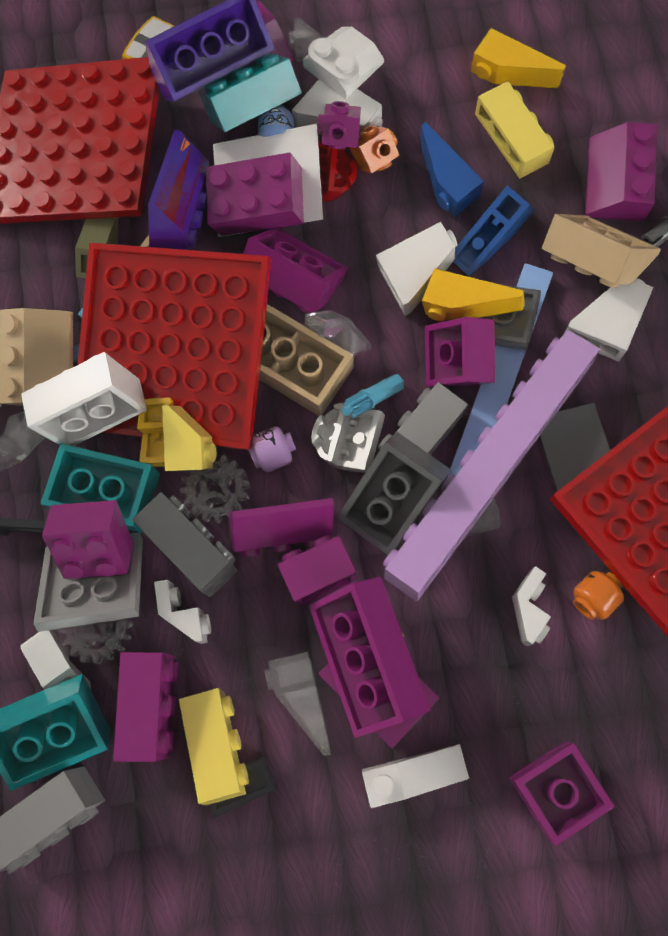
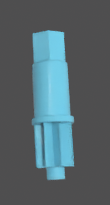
M396 374L367 389H362L342 403L344 405L341 409L343 415H351L352 418H355L367 410L373 409L376 404L404 389V380Z

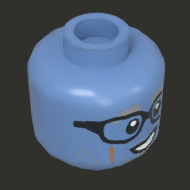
M278 105L260 114L258 117V135L262 137L278 135L287 129L295 128L293 114L282 105Z

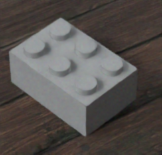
M85 766L61 772L0 816V872L7 870L8 874H11L20 867H25L41 855V851L50 845L51 847L67 837L70 834L67 829L68 827L71 830L79 824L86 823L99 813L96 807L103 803L105 799Z

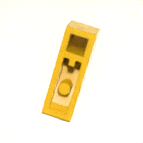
M491 28L474 52L471 72L479 78L494 84L501 85L508 81L511 85L558 88L566 65Z
M434 269L422 299L425 314L436 321L454 320L463 317L480 318L523 310L525 305L524 290L439 269Z

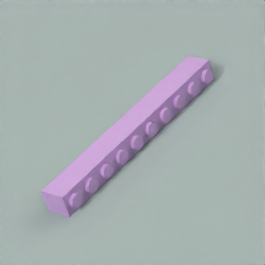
M568 329L560 339L555 337L546 350L548 356L544 361L541 359L536 361L529 373L532 377L527 383L524 381L520 382L512 395L515 399L510 405L505 403L500 408L495 417L497 420L493 428L487 426L477 441L480 444L474 452L469 450L464 455L459 464L462 468L456 476L450 474L441 487L442 495L438 500L432 498L422 512V515L425 517L419 525L413 523L403 537V540L406 542L398 551L394 548L389 553L383 563L386 567L384 573L385 580L416 602L420 599L587 373L600 348Z

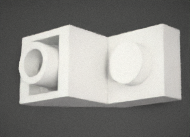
M536 566L527 573L512 596L521 643L526 646L533 645L535 641L540 644L550 630V627L546 624L551 616L529 602L530 598L535 601L546 586L541 582L546 573Z
M169 580L154 582L158 615L195 642L201 644L208 643L207 634H211L209 615H204L203 610L198 607L177 611V607L181 606L179 588L174 587V584Z
M52 630L38 632L21 645L24 656L44 690L82 674L69 659V647ZM85 677V679H86V681H87V683H88V685H89V687H90V689H91L90 681Z

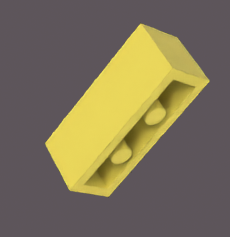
M508 81L478 96L475 115L519 179L549 164L555 148L553 140L549 134H545L538 124L536 115L528 110L523 103L521 94L514 90Z
M216 688L179 699L198 804L210 805L245 795L244 785L249 784L246 766L244 763H239L237 750L241 749V740L238 730H232L230 716H234V707L231 697L225 696L224 692Z

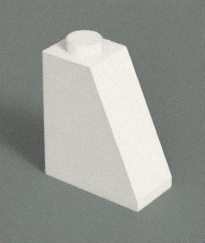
M320 79L292 109L295 128L317 124L318 126V115L324 114L326 104H331L334 101L347 102L349 106L361 107L359 137L361 136L360 132L371 125L381 127L383 124L382 105L358 89L347 99H344Z
M441 222L376 255L378 267L405 316L410 314L423 299L434 269L446 271L455 260V247L458 246L456 238L451 230H445Z
M638 278L632 284L618 285L617 288L610 287L572 319L567 329L600 348L599 354L619 362L628 350L654 287L645 284L644 281Z

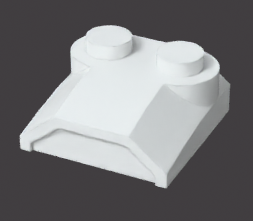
M341 27L327 38L314 40L309 45L308 55L303 59V67L344 99H347L384 63V58L374 42L353 27Z

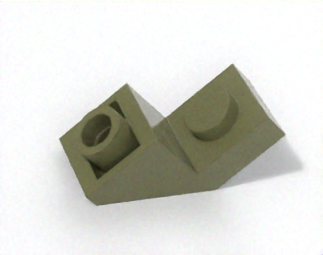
M118 217L85 220L75 247L76 277L86 279L89 243L118 245Z

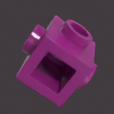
M334 101L331 104H326L324 114L318 115L317 133H323L322 144L329 145V147L334 149H343L345 147L357 148L361 107L349 106L347 102Z

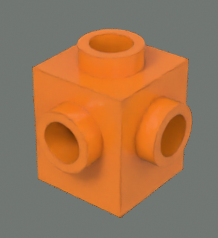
M376 125L368 126L360 132L361 136L358 137L357 148L349 147L359 170L371 174L376 170L382 171L392 165V160L400 156L396 147L398 145L397 138L389 128Z

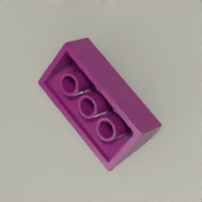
M381 577L354 582L309 605L355 738L405 722L431 711Z

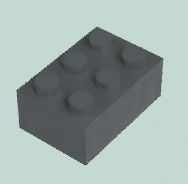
M397 432L384 443L337 516V519L389 555L402 542L406 531L418 519L451 469Z
M160 492L132 520L202 593L211 598L238 572L232 565L236 559L219 541L214 545L210 542L215 537L197 518L192 522L189 521L193 515L174 495L168 499Z

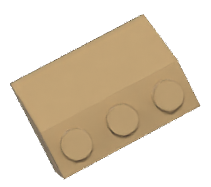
M569 214L554 215L541 248L552 254L551 259L565 264L570 262L576 265L574 269L577 272L585 275L595 274L601 277L600 283L613 288H617L618 285L632 284L661 251L660 248L589 216Z
M32 308L0 310V404L23 406L22 393L34 388L37 384L44 383L62 374L65 370L73 368V312Z

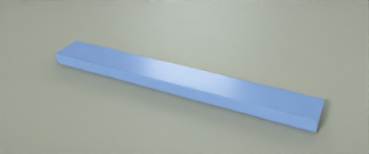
M525 263L516 287L541 290V298L535 319L536 323L553 272ZM495 345V383L480 385L448 476L450 474L455 476L462 468L459 464L464 455L469 450L474 452L480 445L477 441L487 426L493 428L497 420L495 417L500 408L505 403H508L526 350Z

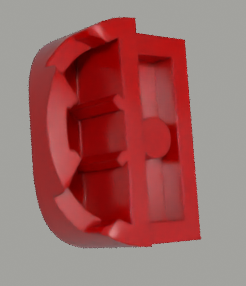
M318 141L322 202H329L341 197L355 182L357 164L356 160H351L345 152L346 147L334 149Z

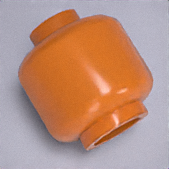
M592 571L575 586L573 591L575 599L573 603L577 610L587 619L605 620L623 603L624 595L621 590L623 585L611 572L605 574L600 571Z

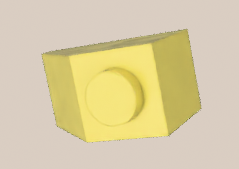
M163 405L165 471L212 469L217 455L216 446L212 443V436L181 406Z

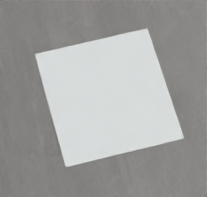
M317 124L287 129L281 134L268 137L256 135L213 144L214 165L291 152L302 167L304 223L323 220Z

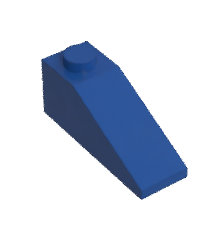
M426 122L422 124L420 146L436 201L443 210H448L455 217L480 198L484 181Z
M507 185L455 248V260L453 263L471 277L519 231L536 209Z

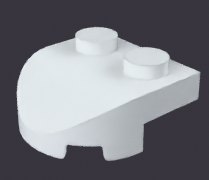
M342 403L335 404L333 406L335 409L325 416L320 415L316 420L312 430V444L316 447L319 456L333 467L341 470L366 473L374 459L385 414L380 410H367L359 416L352 418L351 415H343L341 409L344 405Z

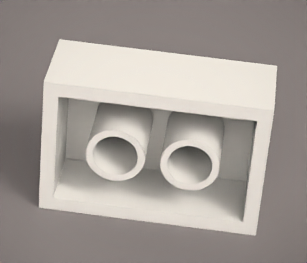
M105 352L93 356L78 366L65 370L62 374L44 383L37 384L34 388L21 394L27 427L59 445L60 443L70 446L77 445L147 411L140 379Z

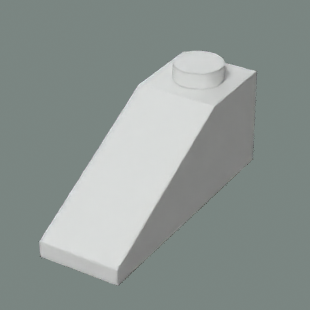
M460 744L362 769L371 808L405 800L469 779Z

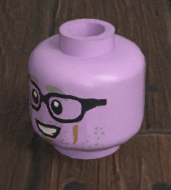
M275 426L254 434L252 447L249 452L256 469L261 467L263 471L271 472L289 465L292 462L291 452L296 450L290 432L283 434L282 430Z

